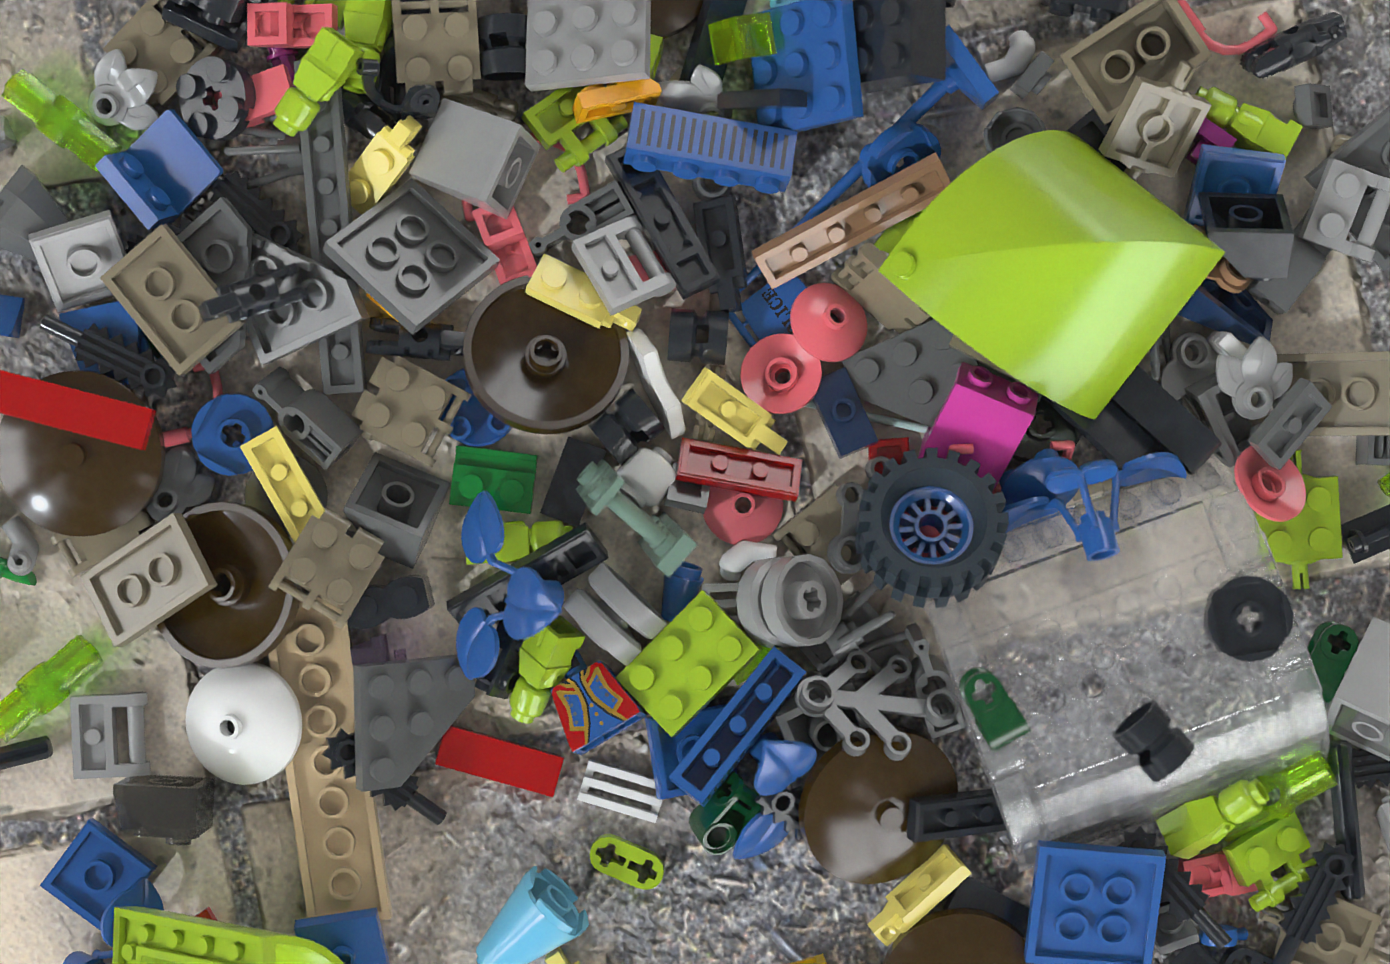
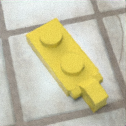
M411 115L403 121H398L393 129L387 125L377 132L350 169L351 206L361 215L386 197L415 158L413 155L415 150L409 144L422 128V125Z
M545 253L526 286L525 293L599 329L601 325L611 328L612 324L615 323L633 332L642 312L640 307L634 305L611 316L585 272Z
M706 367L703 368L681 400L748 449L751 448L755 451L761 443L779 455L788 443L787 440L770 429L776 421L771 417L772 414Z
M943 844L925 863L915 869L885 896L888 901L887 904L867 925L884 945H890L901 933L903 934L912 928L949 893L957 888L972 874L971 871L947 844Z

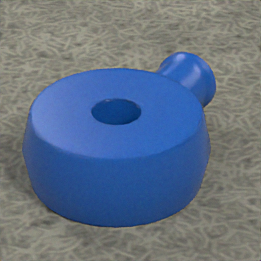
M1219 924L1232 938L1225 947L1235 946L1237 940H1247L1248 930L1245 927L1236 928L1231 925ZM1199 929L1200 943L1216 947L1207 935Z

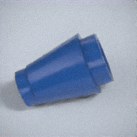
M683 561L670 577L664 574L661 616L665 620L671 622L697 596L704 581L701 577L703 569L700 566Z

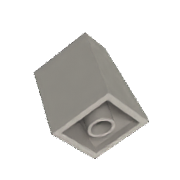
M443 98L436 115L428 120L427 128L429 131L423 144H419L415 148L413 153L415 158L410 163L411 170L409 173L426 185L507 220L541 145L520 124Z
M1373 617L1333 698L1322 730L1390 761V620H1380Z

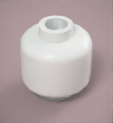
M639 447L638 451L620 466L616 472L626 482L619 490L640 508H643L644 505L648 507L657 506L666 496L669 486L675 481L676 473L671 466L674 462L673 458L659 447H654L653 450Z

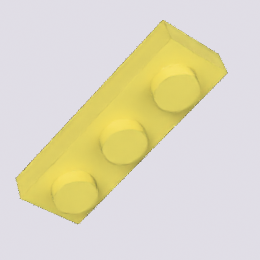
M275 426L241 445L240 448L295 543L310 517L313 515L320 519L325 508L278 426Z

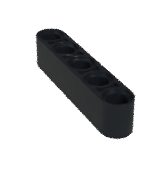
M1138 365L1110 400L1155 441V445L1159 449L1179 457L1183 462L1185 471L1190 475H1193L1222 445L1211 430Z

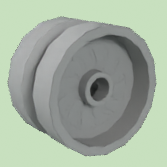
M802 554L757 560L746 569L739 582L736 603L739 620L746 634L757 644L768 648L773 646L782 648L821 644L832 636L841 620L843 597L841 584L834 569L823 558L812 554Z
M602 562L588 576L590 586L602 600L599 602L586 590L577 588L566 599L563 606L579 623V627L599 647L605 651L607 650L617 660L628 666L642 651L640 642L630 632L629 626L645 638L654 639L667 625V622L628 582L610 566Z

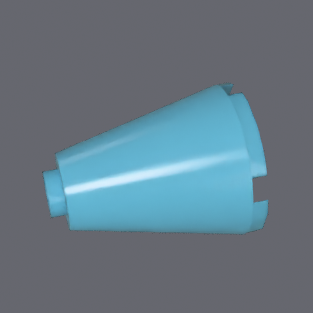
M533 866L524 874L477 945V964H529L580 936L589 926V921L585 909L579 913L573 903L578 899L574 891L552 871L545 868L538 873L536 872L537 866Z

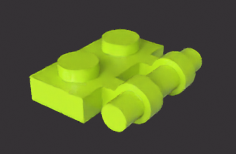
M587 86L557 89L524 112L521 117L545 150H548L558 142L564 147L565 152L554 159L556 166L563 173L574 165L580 167L586 163L592 152L602 145L606 147L618 140V134L628 127L627 121L621 114L614 116L609 121L607 118L588 121L594 131L579 141L573 131L586 122L576 124L572 107L577 93Z
M1283 810L1222 849L1238 884L1249 887L1255 883L1259 892L1249 898V903L1256 912H1260L1267 906L1275 907L1285 900L1284 895L1295 888H1299L1297 882L1308 880L1309 877L1304 867L1316 864L1314 857L1304 863L1300 859L1299 854L1310 848L1311 845L1294 810ZM1283 865L1287 874L1274 881L1270 873Z

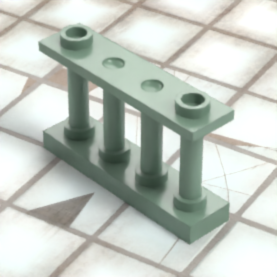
M601 459L597 465L592 461L578 476L577 481L580 485L576 488V491L590 511L597 516L605 506L610 508L642 536L637 543L655 566L668 577L674 573L698 545L664 511L659 517L656 515L650 517L619 489L626 482L604 459Z

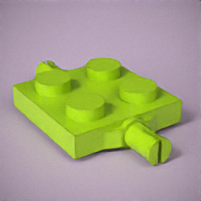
M1297 449L1289 459L1298 468L1305 484L1306 502L1303 510L1296 517L1285 522L1266 519L1254 511L1257 562L1259 564L1281 562L1291 565L1292 589L1310 588L1308 564L1323 559L1343 558L1338 476L1313 477L1302 473V449Z

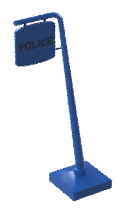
M950 25L946 26V80L934 82L898 120L910 118L916 123L946 93L952 95L958 89L981 110L996 100L999 91ZM860 160L849 169L793 228L825 212L862 176L863 164ZM758 265L747 274V286L762 273ZM798 277L774 289H771L768 283L741 303L742 313L746 321L742 323L734 312L729 313V320L750 348L756 344V341L745 328L747 324H749L759 340L774 334L794 335L790 323L791 308L796 297L807 287Z

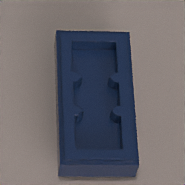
M844 367L822 376L819 390L812 400L839 459L877 444L879 440L846 368Z

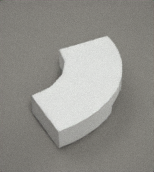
M639 327L635 328L633 332H626L628 345L638 375L662 425L666 428L665 430L671 439L685 434L681 404L665 376L657 349Z

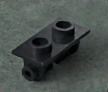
M1390 504L1341 524V535L1353 564L1390 549Z
M502 619L496 628L499 637V648L502 650L492 670L486 676L476 678L475 687L485 691L488 696L508 699L509 694L512 693L520 677L519 656L520 647L524 640L511 638L504 627Z

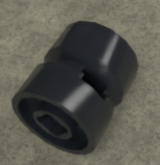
M499 13L479 17L477 19L479 44L485 48L479 54L481 79L489 81L525 79L527 15ZM502 42H509V46H503Z
M671 308L667 361L691 362L694 357H699L701 362L705 364L725 365L729 312L706 310L702 316H698L694 309ZM697 329L709 331L708 343H696Z
M633 388L614 402L615 410L613 412L606 410L600 417L588 424L590 429L621 466L638 451V444L641 441L649 443L666 429Z
M1151 700L1128 715L1117 726L1112 737L1127 754L1138 755L1136 764L1155 783L1168 777L1183 765L1194 752L1195 745L1180 728H1170L1171 718L1155 700Z

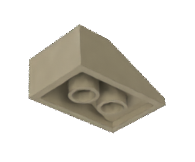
M1143 0L1061 54L1060 58L1105 126L1114 120L1136 75L1155 82H1171L1181 60L1189 62L1198 68L1209 60L1212 53L1177 0Z

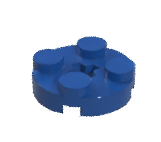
M901 118L894 126L882 132L873 143L867 144L861 150L859 160L863 164L862 177L864 183L870 188L935 152L940 159L941 146L938 139L925 126L913 122L910 118ZM903 158L904 164L901 167L896 166Z
M222 393L207 401L197 412L191 429L193 447L200 461L212 471L227 476L245 474L253 471L240 446L274 428V422L265 406L255 398L242 393ZM235 423L242 426L241 433L245 436L244 441L235 440L232 445L225 443L226 435L221 432L225 425L232 427Z

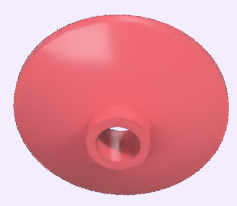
M832 283L813 284L804 289L793 302L790 313L791 328L797 342L811 356L822 361L840 362L852 357L864 344L867 335L865 312L862 306L840 286ZM830 312L838 318L839 323L832 320Z
M792 334L767 336L754 344L744 357L740 372L742 388L748 398L769 413L787 414L795 412L806 406L818 392L822 381L821 361L807 353ZM789 372L791 377L787 383L780 384L777 382V377L780 373Z
M1252 446L1240 453L1235 463L1234 475L1238 490L1246 503L1256 513L1272 521L1285 522L1296 517L1304 508L1306 488L1295 464L1289 459L1278 470L1269 466Z
M710 487L707 508L703 517L709 529L718 538L727 543L735 545L743 540L760 542L772 534L778 526L783 513V500ZM740 497H746L751 502L750 510L746 513H740L735 508V502Z

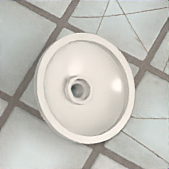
M256 662L241 667L215 668L198 682L189 698L186 710V732L195 756L210 773L234 784H256L279 774L293 759L301 740L302 714L298 700L289 684L271 668ZM228 720L235 726L233 734L227 728Z

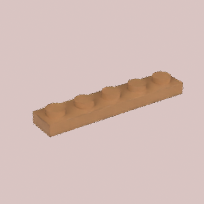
M935 152L757 247L751 252L771 289H774L925 209L951 181Z

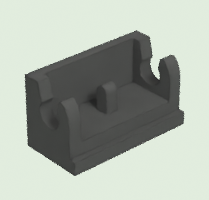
M1215 372L1184 389L1197 419L1211 430L1222 444L1214 453L1215 459L1231 468L1235 466L1240 453L1251 446L1248 439L1250 438V428L1252 426L1249 419L1243 418L1236 412L1232 404V397L1221 391Z

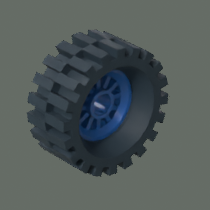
M926 448L924 457L917 459L915 449L903 453L900 465H898L893 457L884 463L882 475L876 471L870 478L868 489L864 490L859 506L855 533H857L855 547L857 554L863 553L861 566L864 572L867 574L874 570L873 584L881 591L887 584L893 587L891 598L902 602L904 594L914 596L912 606L924 608L927 598H934L935 608L946 607L950 596H954L957 603L968 598L971 588H974L977 592L985 584L988 574L992 575L1007 538L1005 532L1009 524L1008 512L1002 513L1006 500L1002 491L995 494L992 493L996 480L990 473L980 478L977 475L980 464L972 458L966 466L957 463L960 453L949 450L947 459L937 458L938 448ZM920 506H923V512L919 509ZM931 506L937 507L936 511L931 510ZM943 510L948 512V514L944 516L942 514ZM926 525L933 526L939 531L940 535L929 538L924 536L919 528ZM916 547V553L912 552L911 549ZM936 551H938L941 557H937ZM923 552L928 553V558L922 557Z

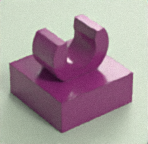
M1205 118L1193 140L1195 144L1185 159L1196 166L1202 144L1232 148L1237 139Z

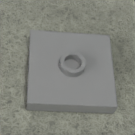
M110 210L28 234L30 245L57 312L113 296L100 277L126 255V251Z

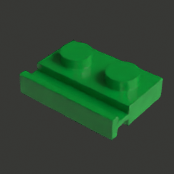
M456 445L449 505L470 507L476 496L482 490H487L493 497L499 511L532 513L538 455Z

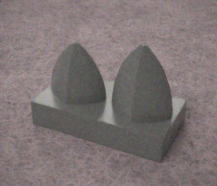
M1299 378L1291 389H1288L1282 396L1273 401V411L1263 422L1250 428L1248 442L1269 466L1278 470L1284 466L1332 408L1331 404L1313 383L1303 378Z

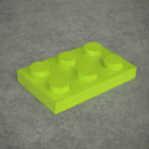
M702 590L615 678L671 737H676L762 649L706 591Z

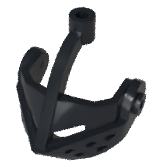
M391 36L385 42V53L380 66L379 61L376 59H358L356 70L359 75H362V85L367 96L394 117L395 122L403 121L409 115L414 119H430L436 115L440 95L435 86L430 84L415 85L406 94L405 83H397L394 36ZM379 73V84L377 89L374 84L375 76H377ZM390 86L394 88V104L391 103Z

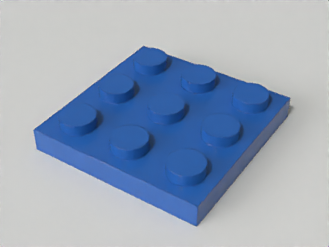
M801 0L747 16L754 90L780 88L804 90V92H807V107L756 110L758 124L801 132L864 117L852 0Z
M1038 840L1024 949L1025 962L1033 964H1152L1166 863L1164 851Z

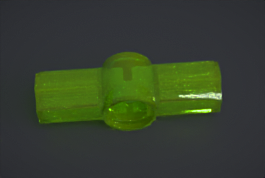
M21 69L18 73L13 74L4 85V91L1 95L3 98L36 123L34 126L61 148H68L77 158L94 171L100 173L95 165L105 155L121 152L123 147L88 120L90 118L89 115L63 95L55 94L32 73Z
M77 635L47 662L39 663L19 679L15 684L17 688L0 701L1 739L6 743L11 741L29 727L40 715L44 716L56 708L72 693L70 689L103 662L100 652L90 641L86 640L82 635Z
M1317 751L1274 775L1265 774L1257 777L1256 779L1264 785L1268 793L1273 789L1278 788L1280 790L1278 801L1270 806L1264 803L1261 813L1243 823L1236 824L1223 839L1229 843L1272 819L1287 818L1300 804L1338 785L1336 776L1323 755Z

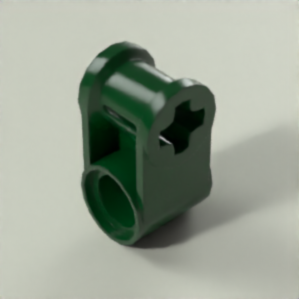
M1327 621L1320 624L1315 629L1304 653L1297 661L1291 673L1289 684L1329 703L1334 698L1344 674L1357 651L1358 638L1354 630L1335 621ZM1330 634L1338 635L1343 640L1340 648L1337 646L1332 647V644L1327 642Z
M973 667L962 674L959 680L960 694L993 753L1031 731L1024 716L1012 698L1009 697L1001 681L989 670L983 667ZM978 680L988 684L985 687L987 695L982 698L974 693L977 690L974 683Z
M735 772L728 776L705 807L699 804L690 814V828L704 850L711 855H722L732 849L746 824L761 812V805L754 800L759 793L755 788L751 789L745 785L742 777Z

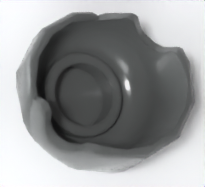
M1020 107L997 112L988 126L984 128L983 135L987 154L1025 135L1047 131L1044 122L1034 111Z

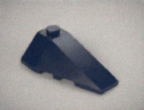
M1205 278L1177 314L1218 332H1230L1238 340L1250 345L1258 336L1265 337L1270 342L1273 319L1246 289L1240 293H1232L1222 289L1215 280Z

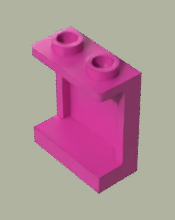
M962 362L958 369L956 380L932 427L928 426L924 434L918 458L924 457L926 448H938L937 458L946 459L950 445L973 444V454H960L957 463L966 466L972 458L980 464L977 474L980 478L990 473L996 480L995 489L1035 416L1038 394L1022 383L1010 382L992 374L984 367L972 366Z

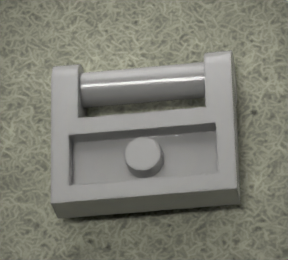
M1329 159L1298 237L1371 263L1375 254V250L1372 247L1390 204V179L1336 159ZM1368 186L1377 191L1356 243L1347 241L1346 238Z
M635 215L628 216L572 242V251L611 316L654 296L661 297L666 295L677 285L671 273L665 272L641 233L643 226ZM618 240L628 241L650 278L649 280L642 281Z
M147 692L74 695L70 697L74 779L135 777L151 774L150 761H146L144 705H148ZM116 707H127L128 763H118Z

